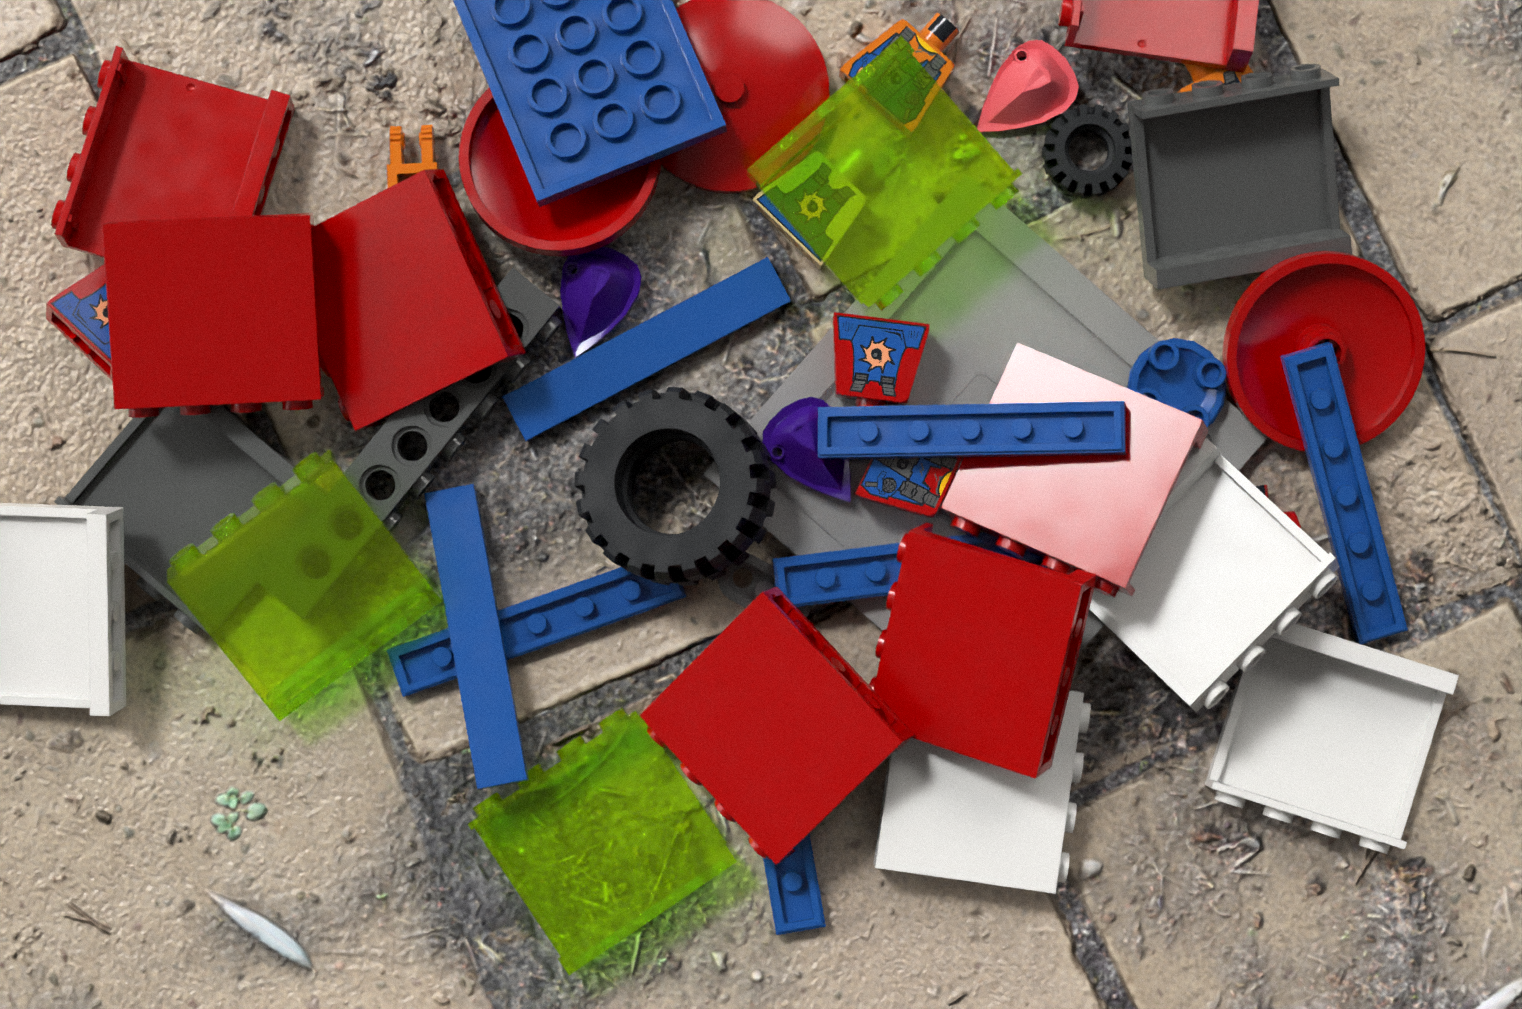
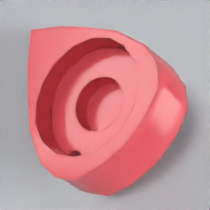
M1029 40L1016 47L1001 65L982 107L976 133L1022 129L1044 124L1062 115L1076 100L1079 89L1076 75L1067 59L1053 46L1043 40Z

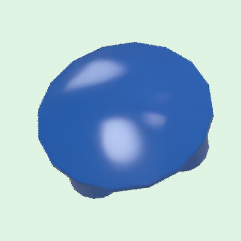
M1173 338L1154 343L1138 356L1129 372L1127 388L1200 418L1208 427L1215 421L1224 406L1227 387L1225 382L1226 370L1223 363L1215 358L1211 351L1195 341Z

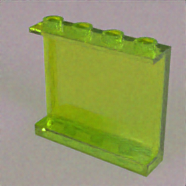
M902 35L747 169V176L866 312L875 304L883 311L904 292L899 285L901 281L913 271L921 278L943 258L937 251L951 238L957 244H960L981 225L975 217L991 204L997 211L1019 192L1014 183L1022 175L1018 168L1014 171L917 61L913 56L915 50Z
M328 450L322 456L314 452L305 457L292 469L295 476L280 487L274 482L263 488L252 498L253 507L239 517L235 513L225 516L211 528L210 532L213 535L211 538L198 547L194 543L183 547L171 557L169 563L172 566L167 569L168 584L279 722L442 602L438 588L427 574L424 575L365 500L338 465L335 455L331 450Z
M621 707L600 721L598 725L603 731L587 743L580 735L557 750L556 753L561 759L559 762L545 771L539 763L527 771L529 781L516 783L519 789L502 799L497 791L472 808L477 817L468 823L471 830L475 828L559 953L558 960L568 975H571L725 871L738 860V857L666 750L649 736L647 732L648 725L639 716L641 713L638 709L627 714L624 708Z

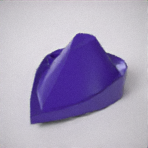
M601 247L587 253L568 256L563 265L560 295L566 331L575 358L596 345L628 315L639 297L642 277L638 265L628 256L612 248Z
M811 396L799 399L782 408L763 430L762 443L765 444L770 454V461L788 477L825 495L850 502L851 473L849 459L820 460L818 458V407L830 406L824 400ZM777 448H780L782 450V455L780 457L777 453Z

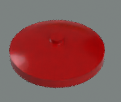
M688 1L677 7L676 10L726 123L727 132L661 158V166L680 181L709 192L737 194L765 188L805 160L822 133L828 113L830 96L828 72L823 55L806 27L794 15L772 1Z
M490 88L481 95L471 109L459 144V169L462 183L474 211L482 222L507 243L524 251L546 256H572L599 249L622 236L638 221L648 207L655 193L661 170L660 158L539 207Z
M1315 251L1285 259L1263 272L1250 284L1230 315L1224 335L1222 352L1223 365L1226 370L1225 379L1229 392L1235 404L1251 424L1264 435L1286 447L1305 451L1280 359L1282 355L1326 342L1333 344L1359 445L1375 438L1391 426L1404 412L1417 390L1425 361V335L1419 312L1407 290L1397 279L1386 270L1362 257L1338 251Z

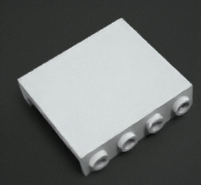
M1205 438L1201 449L1192 447L1130 581V584L1135 589L1133 596L1118 591L1116 597L1112 598L1094 590L1089 610L1182 700L1197 712L1203 705L1207 709L1212 708L1224 697L1229 690L1226 682L1239 669L1247 672L1262 658L1266 651L1262 645L1275 632L1282 636L1295 625L1302 615L1298 609L1312 595L1318 599L1334 585L1338 579L1334 572L1340 566L1331 553L1327 554L1228 462L1211 441Z
M0 503V704L90 708V716H111L126 706L123 507Z
M1295 624L1282 636L1275 632L1262 645L1266 650L1262 658L1247 672L1240 670L1205 786L1217 790L1215 800L1240 808H1244L1246 799L1265 805L1262 815L1292 824L1294 815L1313 820L1310 830L1340 839L1342 830L1361 836L1358 845L1388 854L1390 845L1405 849L1407 842L1401 840L1446 694L1453 695L1459 675Z
M1074 690L1069 692L1052 767L1036 779L911 738L901 749L890 754L888 757L873 862L874 867L1056 894L1057 882H1066L1070 855L1069 853L1062 852L1064 832L1073 833L1077 805L1076 803L1069 802L1071 782L1080 783L1084 754L1076 752L1078 732L1087 733L1091 704L1083 703L1084 693Z

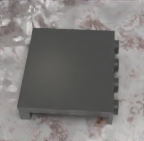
M1301 64L1291 67L1290 74L1272 77V74L1269 72L1248 73L1241 76V82L1223 85V82L1218 80L1201 81L1192 84V91L1173 94L1172 89H1153L1142 93L1143 99L1127 102L1143 273L1146 280L1159 290L1266 271L1285 259L1308 252L1338 251L1352 254L1351 236L1340 229L1330 100V87L1339 86L1338 77L1321 69L1319 64Z
M225 404L210 405L211 413L180 415L179 407H159V416L132 418L65 497L58 496L54 501L57 505L123 507L124 565L127 564L140 575L136 583L148 595L157 601H160L164 596L175 605L178 610L174 616L196 634L201 629L206 633H214L219 629L258 583L256 579L328 493L236 413L231 412V409Z

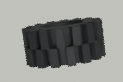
M1087 104L1078 105L1076 109H1068L1062 113L1048 130L1044 138V146L1042 147V157H1044L1045 162L1043 167L1046 174L1049 173L1052 177L1051 182L1056 187H1062L1065 190V194L1073 196V194L1080 195L1084 199H1089L1091 196L1096 195L1100 197L1115 189L1129 173V169L1133 164L1131 138L1129 135L1130 128L1127 122L1122 123L1118 119L1119 114L1112 110L1110 113L1103 110L1104 106L1097 104L1094 107H1087ZM1082 133L1098 135L1107 147L1105 163L1100 168L1091 171L1082 170L1074 165L1069 156V145L1074 137Z

